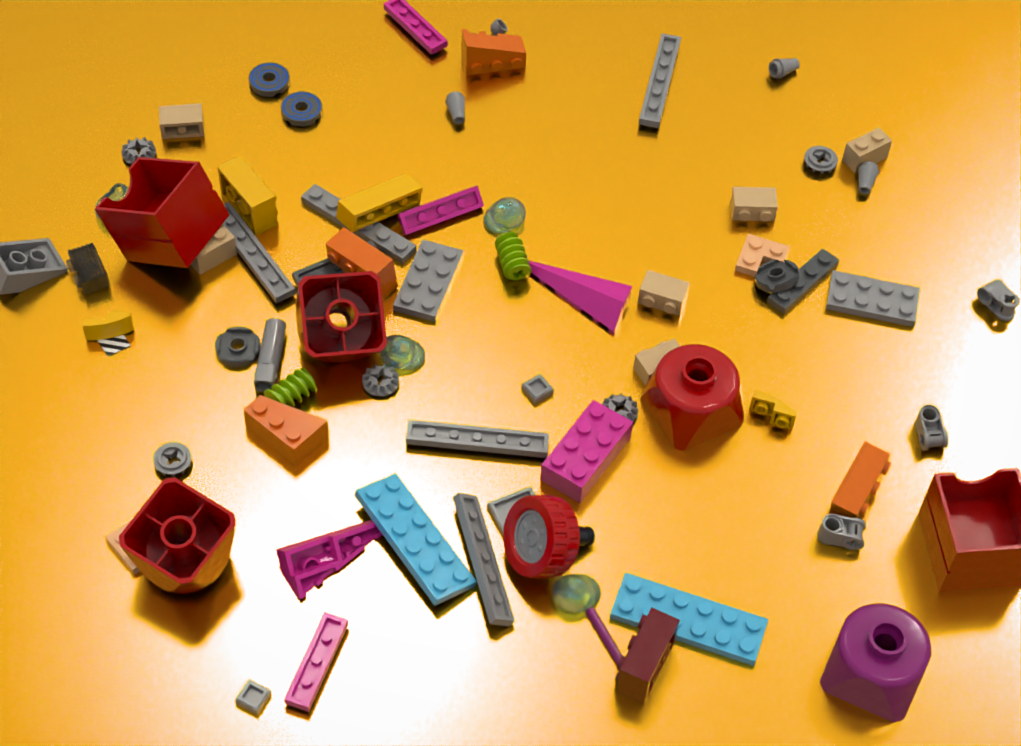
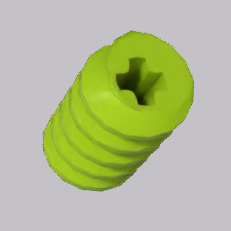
M507 232L500 235L494 244L504 276L514 281L527 278L531 274L532 269L529 266L523 241L518 238L515 232Z
M302 367L301 370L296 369L293 374L287 375L286 379H281L278 384L272 385L271 390L266 389L264 397L294 407L293 399L301 403L302 397L300 394L308 398L310 396L308 389L315 393L317 392V387L313 377Z

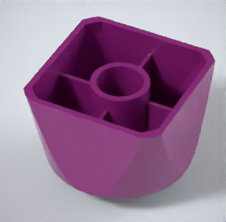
M884 603L868 604L859 607L846 617L820 679V685L824 692L895 723L904 720L932 655L929 635L921 622L902 608Z

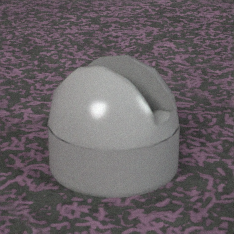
M497 18L491 24L490 31L497 36V33L505 34L508 28L501 19Z

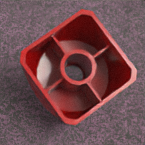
M365 271L304 276L298 283L296 323L300 343L309 355L323 362L341 363L368 357L381 352L385 348L387 337L380 277L376 273ZM334 313L342 314L346 318L347 326L338 327L334 325L330 315Z
M688 344L669 351L658 363L640 396L641 401L674 449L686 451L736 429L743 424L744 410L739 372L726 354L710 346Z
M175 477L167 478L160 483L119 535V544L131 561L152 583L168 592L179 594L192 593L212 584L226 567L233 544L236 519L233 512Z

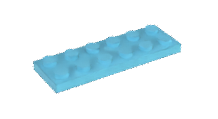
M396 473L356 489L354 496L434 606L476 586V579Z
M625 572L610 612V619L638 627L642 615L647 616L652 607L680 620L675 640L752 666L755 665L769 619Z

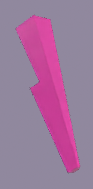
M529 261V266L532 269L531 273L539 278V282L544 285L548 284L557 295L578 310L587 312L596 323H602L608 328L610 333L615 334L622 320L623 312L631 298L632 286Z
M369 520L276 549L281 572L296 597L302 599L308 591L324 582L323 579L333 571H338L363 551L367 544L374 539H378L382 533L375 523Z

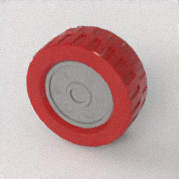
M530 495L520 498L509 510L503 531L504 549L512 568L526 578L536 579L555 578L566 573L576 559L579 546H590L596 538L592 527L578 525L573 509L565 500L552 495Z

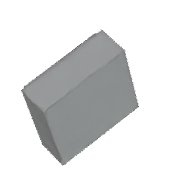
M541 374L521 384V389L534 404L554 393V388Z
M248 679L235 698V703L258 715L272 693L270 689Z

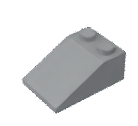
M49 238L0 242V295L25 291L66 273L68 270Z

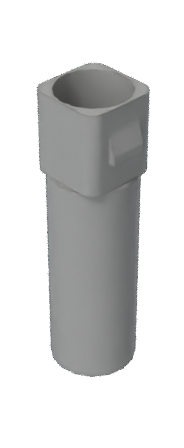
M270 318L265 323L256 372H254V387L258 392H264L266 389L271 390L272 385L278 382V370L287 324L278 318Z

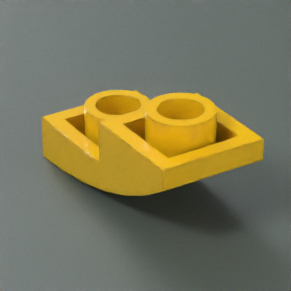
M108 312L106 319H83L82 328L86 341L103 340L133 331L134 323L131 312Z
M754 390L749 410L761 415L771 416L770 424L792 430L797 413L779 399Z

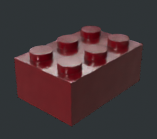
M652 607L647 616L642 615L637 627L639 631L636 636L632 635L627 646L626 657L622 656L616 670L618 672L614 679V682L617 683L616 693L639 704H645L674 646L680 622L679 619Z

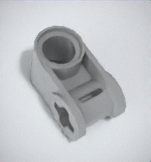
M995 279L977 290L980 302L986 305L997 318L1003 321H1010L1014 318L1016 314L1015 308L1018 307L1020 298L1002 280Z
M932 404L923 405L914 422L921 449L925 451L931 447L947 448L949 443L948 433L944 427L939 409Z
M827 514L823 517L818 528L817 537L819 541L826 545L859 550L865 545L863 531L866 529V523L859 518Z

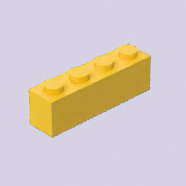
M405 173L339 200L336 218L351 232H355L419 205L423 187Z

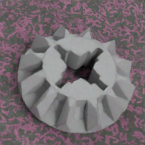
M136 137L134 141L128 139L127 144L122 145L121 153L127 163L133 164L138 157L154 158L156 147L152 140L148 141L146 137L142 139ZM136 148H141L140 154H138Z
M814 146L805 152L804 162H806V168H812L813 172L817 170L821 174L824 171L830 173L832 169H836L838 157L828 147ZM824 157V161H822L821 163L817 162V160H820Z
M385 363L383 366L374 364L373 368L366 369V373L362 377L363 387L374 396L390 395L399 386V374L396 373L394 367H387ZM381 375H383L384 379L382 380V382H380V385H378L377 379Z
M622 392L619 395L612 393L609 398H605L602 405L613 411H616V406L624 405V410H619L616 413L632 422L637 418V402L632 400L631 395L627 397Z
M179 442L165 443L153 455L156 471H160L164 476L171 474L174 477L180 472L184 474L185 469L190 467L192 460L190 449ZM174 456L177 457L178 462L173 461L172 464L169 465L168 458L173 459Z

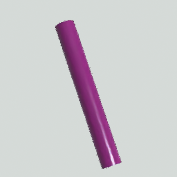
M588 608L586 610L587 616L618 665L620 658L623 656L595 608Z

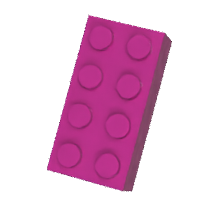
M592 400L541 464L540 480L581 503L631 438L633 422L599 402Z

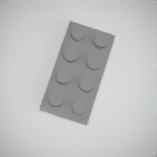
M422 239L395 299L393 311L436 322L464 257V250Z
M833 270L826 309L914 327L917 318L920 287Z

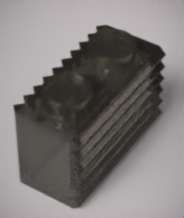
M94 243L68 250L69 259L66 260V264L70 273L75 272L73 280L77 289L82 288L84 295L110 287L108 274Z

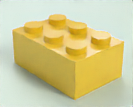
M239 155L217 166L221 196L227 203H231L255 236L278 225V210L275 203L277 201L276 194L272 189L266 187L260 175L257 176L249 162H245Z

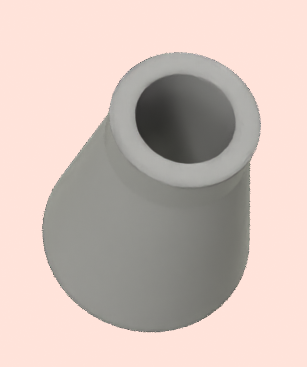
M797 58L774 59L769 63V73L772 77L780 79L794 70H798L800 63Z
M451 92L446 96L445 104L455 124H461L465 121L466 99L461 92Z
M866 161L858 168V191L862 194L871 193V189L879 175L876 163Z

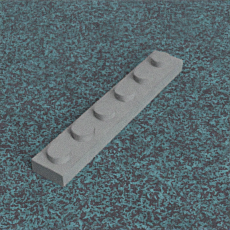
M661 34L639 118L640 125L655 128L660 126L681 43L680 36Z
M314 184L301 196L302 203L341 227L348 229L336 218L340 198L317 184ZM379 222L352 232L366 242L372 240L377 249L402 264L416 252V245Z
M225 203L224 206L229 216L223 225L235 237L237 252L277 304L295 295L296 290L231 203Z
M408 419L405 440L406 444L547 458L550 433Z
M458 492L453 497L489 623L509 627L515 622L478 497Z

